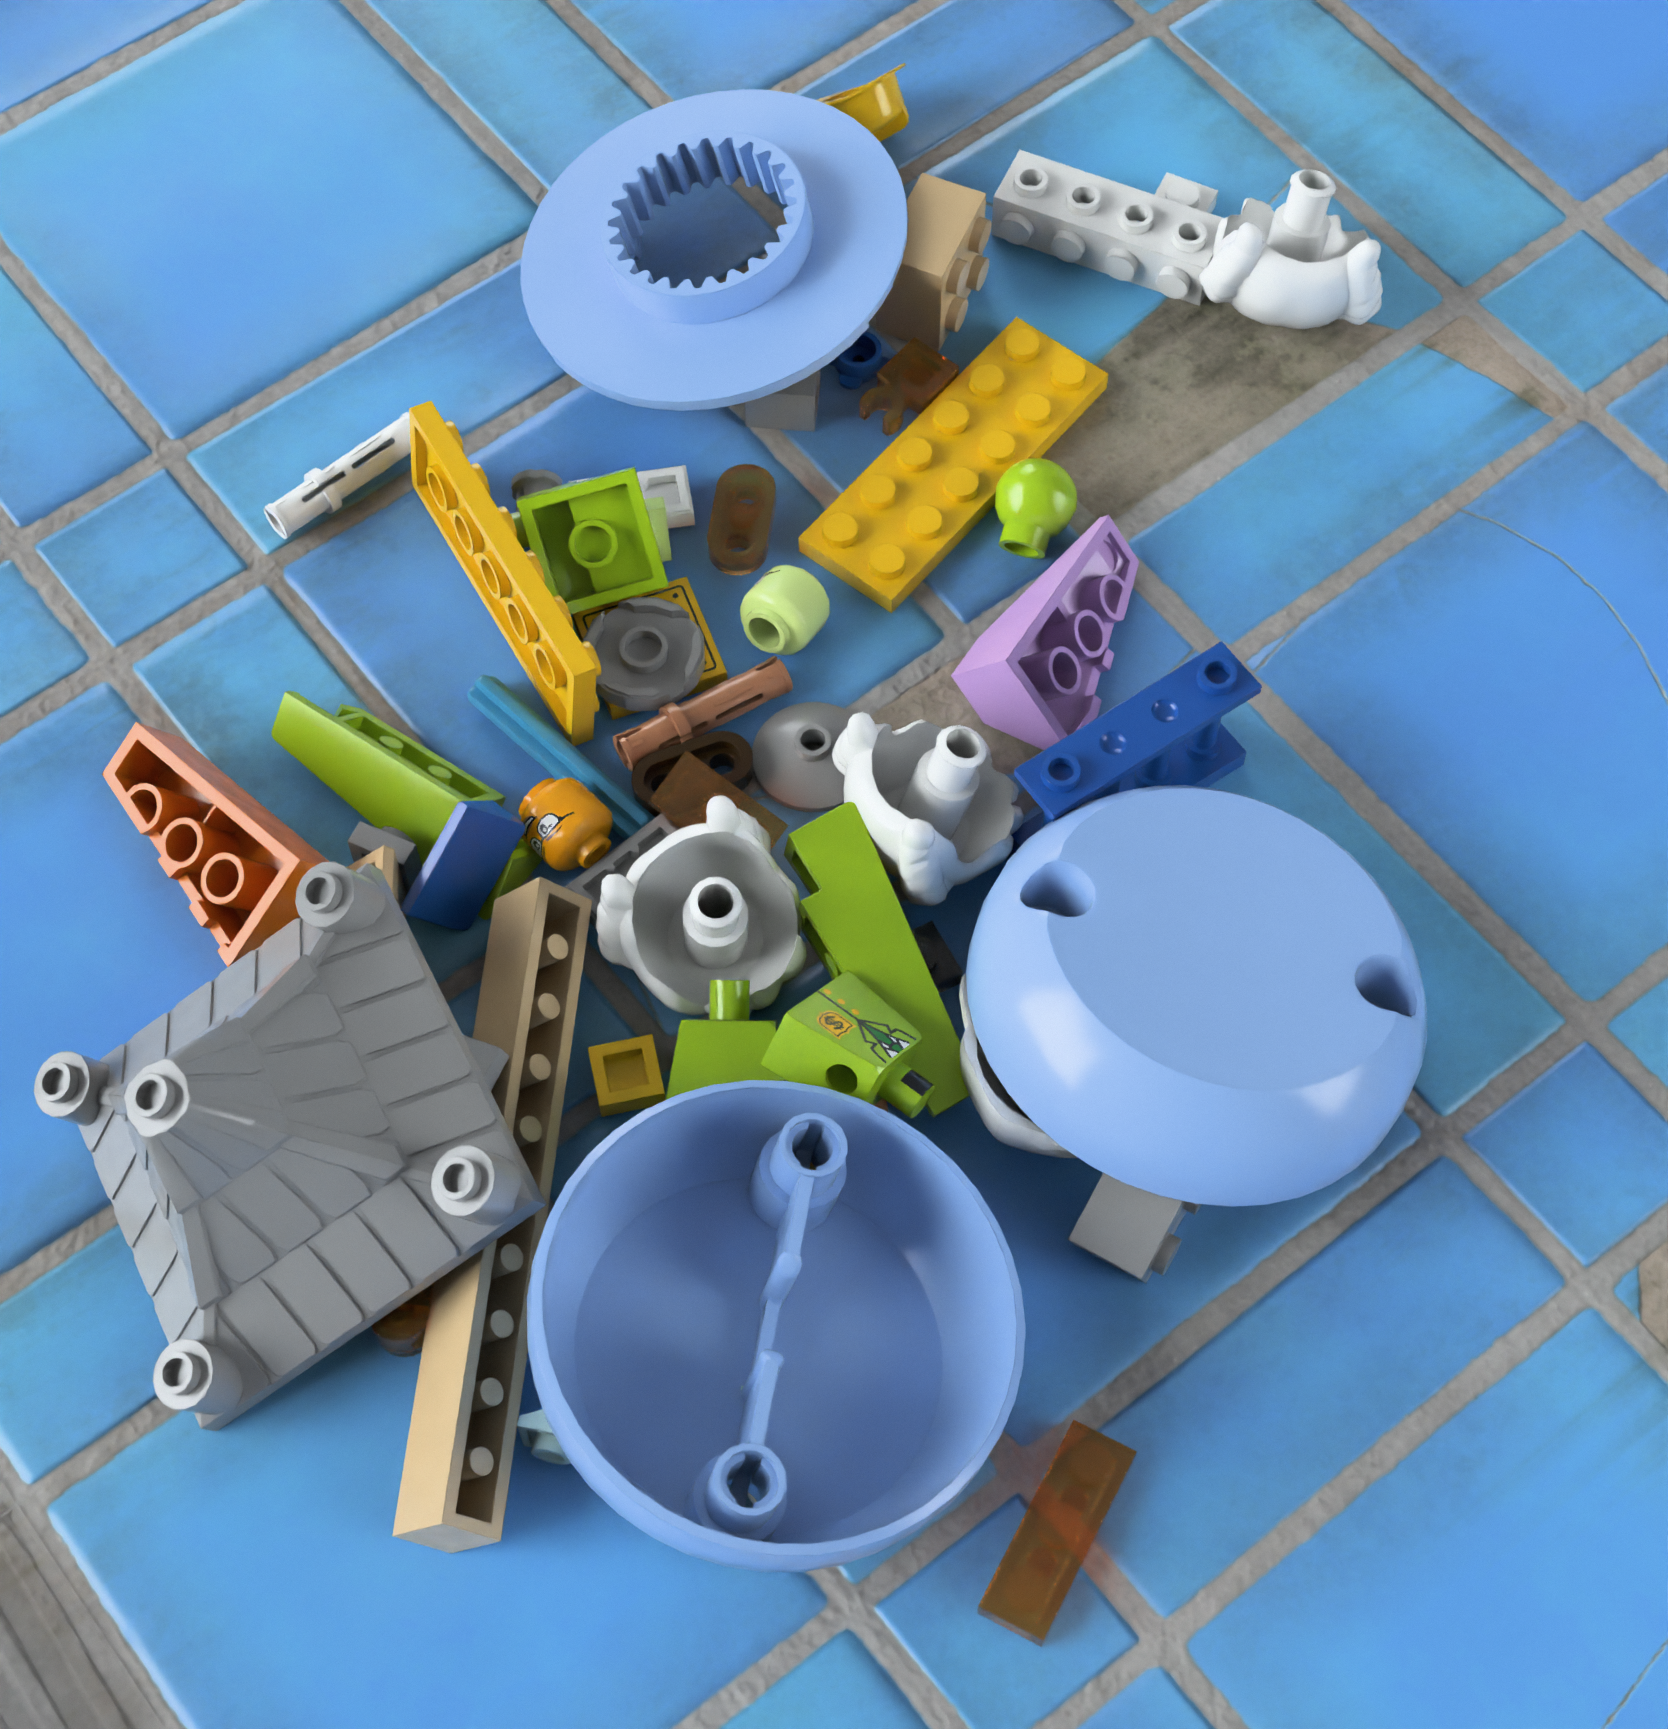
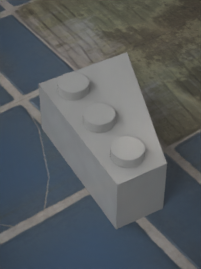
M1103 1173L1068 1240L1073 1245L1146 1284L1153 1271L1162 1276L1165 1274L1182 1241L1174 1233L1186 1212L1188 1211L1195 1215L1202 1204L1159 1196L1125 1184Z

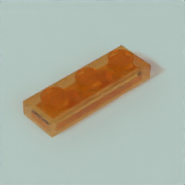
M1073 1419L978 1605V1614L1040 1647L1043 1646L1135 1460L1137 1451Z

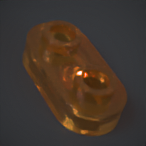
M753 464L736 465L726 470L717 482L707 535L708 553L712 564L726 574H749L761 567L767 558L776 508V485L772 475L764 468ZM745 499L755 501L752 504L739 503L740 501ZM734 548H744V549H746V550L740 551V552L730 551V550H732V549H734Z

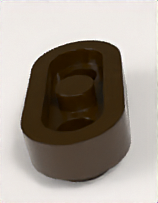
M730 731L711 732L651 753L642 758L633 770L631 779L634 799L654 817L663 813L669 818L705 806L715 796H733L743 791L752 780L754 773L753 753L749 743L742 736ZM719 766H728L733 769L731 772L723 775L713 772ZM662 786H669L674 789L672 793L665 795L655 793V790Z

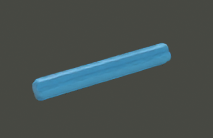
M484 674L476 679L467 694L469 702L557 780L572 777L582 782L610 809L613 817L612 829L622 838L627 840L655 818L499 679Z

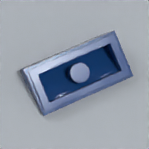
M493 800L458 802L401 904V911L408 916L452 929L468 930L525 832L524 823Z

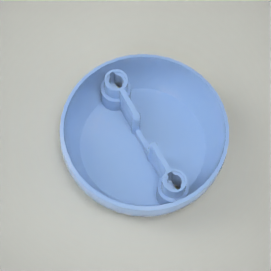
M1189 785L1152 786L1118 792L1089 801L1064 814L1056 821L1049 822L1029 837L1007 861L983 902L969 945L966 984L968 1006L973 1026L989 1065L1007 1093L1030 1120L1070 1153L1093 1168L1125 1184L1159 1196L1206 1205L1231 1207L1267 1205L1299 1198L1331 1185L1356 1169L1376 1150L1403 1112L1423 1063L1427 1042V1004L1420 965L1406 928L1390 899L1373 876L1349 852L1328 835L1299 817L1246 795L1216 788Z
M767 1080L722 1083L678 1094L645 1109L609 1134L586 1156L566 1182L547 1218L532 1262L527 1295L528 1353L534 1386L546 1420L566 1457L593 1491L620 1516L647 1535L687 1555L725 1567L759 1572H806L841 1566L876 1554L920 1529L948 1507L977 1475L1006 1425L1016 1400L1024 1365L1026 1327L1020 1282L1013 1256L998 1221L978 1189L956 1163L925 1135L883 1109L862 1099L825 1087L790 1081ZM810 1162L815 1166V1170H809ZM748 1492L757 1501L753 1503L751 1508H745Z

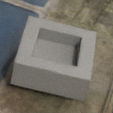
M359 821L347 841L353 861H358L383 845L393 848L408 893L422 868L416 844L408 835L396 828L384 826L382 829H378Z

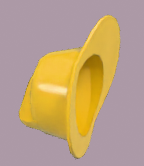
M904 62L867 84L817 99V101L835 107L851 116L881 142L904 129L909 123V115L895 73L906 64Z

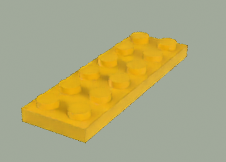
M1016 317L798 537L799 551L892 613L995 506L996 487L1005 471L1022 460L1041 458L1106 390L1108 373Z
M432 401L409 408L412 486L564 737L574 746L592 740L594 735V714L600 708L596 694V677L601 675V665L595 649L589 641L581 642L574 632L572 617L567 604L560 595L552 596L548 590L539 559L532 550L525 552L517 540L516 526L510 512L505 506L497 507L490 496L489 483L482 467L478 463L470 464L463 453L462 439L455 424L451 420L444 422Z

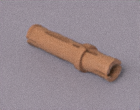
M772 656L754 668L740 675L738 674L678 705L670 702L660 707L658 715L634 728L613 736L616 752L624 766L628 767L629 771L632 772L636 764L645 756L700 737L706 732L757 708V706L792 691L791 677L780 659L778 660L777 656Z

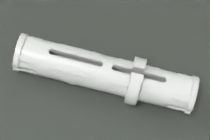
M409 412L402 414L398 420L368 440L360 443L353 450L323 470L315 467L304 475L305 482L274 503L266 505L264 513L274 530L282 538L287 539L294 531L324 511L332 514L342 507L343 498L410 454Z

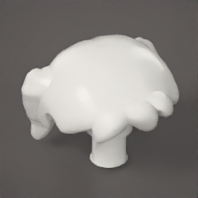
M1304 169L1292 174L1287 201L1279 206L1275 212L1270 205L1263 201L1246 198L1240 215H1230L1220 221L1215 238L1213 258L1199 278L1206 296L1214 303L1228 302L1237 311L1250 319L1266 325L1284 326L1292 329L1321 327L1337 319L1361 325L1380 310L1383 288L1381 272L1378 269L1377 261L1381 254V246L1378 241L1370 239L1365 230L1342 231L1340 216L1326 214L1331 196L1336 191V184L1328 175L1321 171Z
M860 712L854 714L849 719L847 728L839 735L832 752L835 767L840 773L845 775L844 803L853 802L856 804L884 869L899 879L900 888L911 904L921 906L937 905L946 899L947 893L953 886L966 883L1001 864L1010 855L1013 848V837L1011 835L1020 828L1024 819L1021 808L1012 805L1017 799L1019 790L1017 785L1008 776L993 769L991 751L981 735L971 728L961 725L942 729L923 719L914 721L898 730L891 731L892 726L890 724H875L867 713Z
M719 795L711 798L707 803L706 823L686 826L668 835L633 863L626 878L621 874L607 875L602 880V893L597 906V941L602 956L612 964L634 970L646 988L666 1007L687 1015H709L710 980H750L749 1015L753 1010L764 1009L775 1001L782 983L797 976L802 971L807 958V947L800 937L802 918L798 909L800 904L799 893L795 883L786 876L773 859L769 833L759 825L756 818L736 808L730 798Z

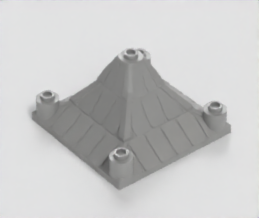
M335 861L322 862L311 867L302 877L296 891L295 903L300 918H295L266 939L260 947L245 954L223 970L217 978L202 985L177 1003L174 1009L159 1016L133 1035L131 1040L124 1045H119L100 1060L72 1051H61L50 1056L44 1062L35 1078V1100L42 1112L51 1117L78 1125L88 1151H91L95 1168L108 1198L111 1199L115 1216L125 1240L134 1254L135 1264L148 1295H151L154 1302L155 1312L169 1343L161 1352L154 1367L153 1383L155 1393L161 1402L171 1409L193 1412L201 1429L218 1431L547 1205L381 869L369 863L364 864L356 871Z

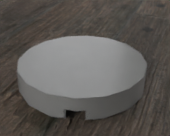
M637 597L619 602L617 609L611 610L606 615L605 611L598 615L592 621L583 638V641L591 643L601 665V675L596 677V692L610 704L630 711H656L670 702L678 703L696 687L705 669L704 636L699 626L697 628L696 624L689 618V613L681 606L657 597Z

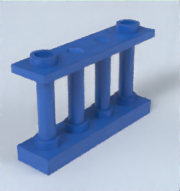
M1221 641L1014 769V776L1043 811L1023 823L1011 835L1013 837L1012 851L1015 853L1029 837L1049 822L1056 821L1064 814L1089 801L1118 792L1152 786L1189 785L1209 787L1244 765L1247 752L1222 725L1221 717L1259 694L1262 685Z

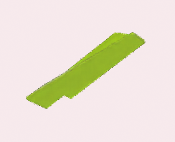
M287 691L284 693L271 731L272 738L376 828L382 829L384 826H389L408 835L417 846L422 867L458 802L493 800L501 807L503 806L506 799L504 795L365 710L340 704L333 716L302 697L298 692ZM522 838L478 913L484 920L492 918L494 900L520 887L543 860Z
M846 802L788 834L784 856L811 894L801 900L798 907L802 918L801 930L832 980L845 971H850L921 1033L922 1043L909 1067L935 1085L934 1092L925 1105L929 1114L934 1118L970 1097L960 1069L961 1043L855 803Z

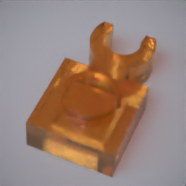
M914 337L877 372V387L865 392L860 399L859 417L866 420L873 412L885 410L888 413L883 417L882 433L887 436L896 433L903 424L904 412L910 408L920 415L959 375V366Z

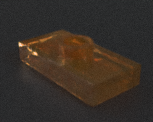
M687 750L647 803L677 826L684 828L694 824L706 823L708 801L715 796H726L733 801L736 808L756 818L759 825L769 833L771 849L789 826Z

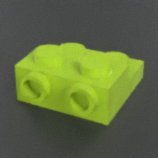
M635 466L518 497L516 502L519 511L511 513L517 530V540L522 548L530 546V549L536 554L544 572L545 585L552 596L560 595L564 599L570 614L669 586Z

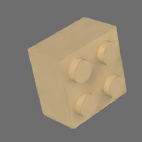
M922 173L907 199L909 221L907 243L902 263L893 282V287L882 306L876 312V330L940 351L949 332L957 333L961 328L968 307L967 297L971 290L979 291L986 279L989 258L983 257V250L989 239L992 222L985 218L986 193Z

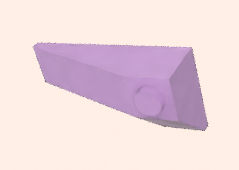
M1109 515L1100 517L976 640L951 675L984 724L1042 750H1046L1093 721L1099 713L1102 700L1095 695L1100 674L1111 669L1114 653L1108 649L1114 623L1124 620L1139 565V560Z

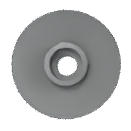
M805 702L786 707L771 716L758 731L752 747L754 775L763 791L779 804L803 812L829 811L844 804L843 789L845 775L840 773L835 767L832 752L839 735L847 728L849 719L854 714L829 703ZM807 743H820L823 745L817 750H808L803 747Z

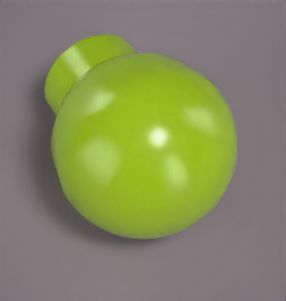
M1029 458L1012 465L1002 475L996 487L995 509L1000 522L1004 525L999 540V546L1014 555L1041 559L1045 556L1049 539L1057 536L1068 526L1076 512L1077 491L1071 476L1063 467L1047 459Z

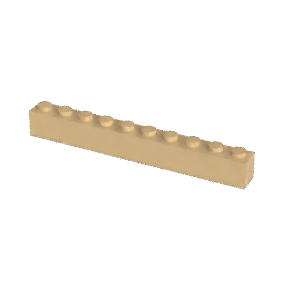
M541 876L494 900L472 1038L500 1047L510 1056L491 1093L547 1205L433 1283L392 1534L393 1537L448 1553H455L501 1541L528 1354V1288L532 1262L547 1221L592 906L591 899Z

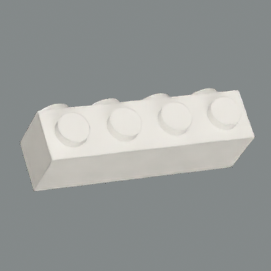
M1019 150L993 197L991 235L1003 238L1012 244L1023 245L1053 255L1062 261L1076 263L1108 274L1117 280L1128 281L1152 289L1167 297L1181 299L1200 306L1205 296L1199 279L1200 274L1208 267L1213 258L1217 229L1220 221L1224 218Z

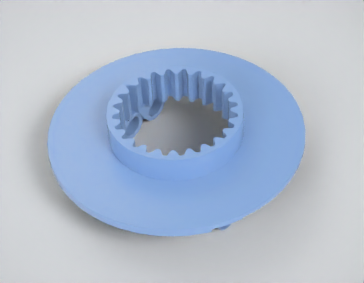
M741 89L695 95L667 103L621 124L597 140L564 170L545 195L530 224L521 259V289L528 317L541 343L554 358L555 362L572 378L608 398L634 406L675 411L708 410L762 398L785 389L826 366L849 348L869 328V321L882 306L893 287V282L902 263L907 243L908 208L902 180L886 149L867 128L835 107L812 98L772 90ZM717 177H722L726 185H732L738 177H743L746 187H753L761 181L766 193L770 194L777 191L779 201L783 205H788V207L784 208L787 224L777 228L780 242H771L764 246L768 257L765 259L750 258L748 260L749 271L744 274L735 269L729 270L726 281L723 283H718L711 276L706 277L701 288H694L690 279H684L677 288H673L668 277H663L654 283L650 271L644 270L639 272L635 261H640L642 256L641 235L643 231L639 221L652 220L655 217L652 210L655 204L662 206L671 204L670 194L676 191L683 195L689 194L692 183L699 182L704 188H709Z

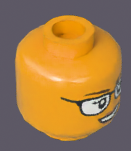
M572 777L558 780L554 778L545 779L533 787L520 804V821L525 825V832L521 838L551 868L561 872L573 870L579 866L588 869L602 859L609 851L611 840L608 836L613 825L612 812L582 782Z

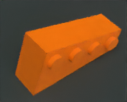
M135 722L102 775L139 832L149 836L161 855L158 859L159 863L169 878L178 880L192 902L189 909L201 927L210 929L221 946L217 952L227 967H229L251 950L260 947L266 939L295 918H300L295 899L297 887L302 877L311 867L330 861L183 738Z

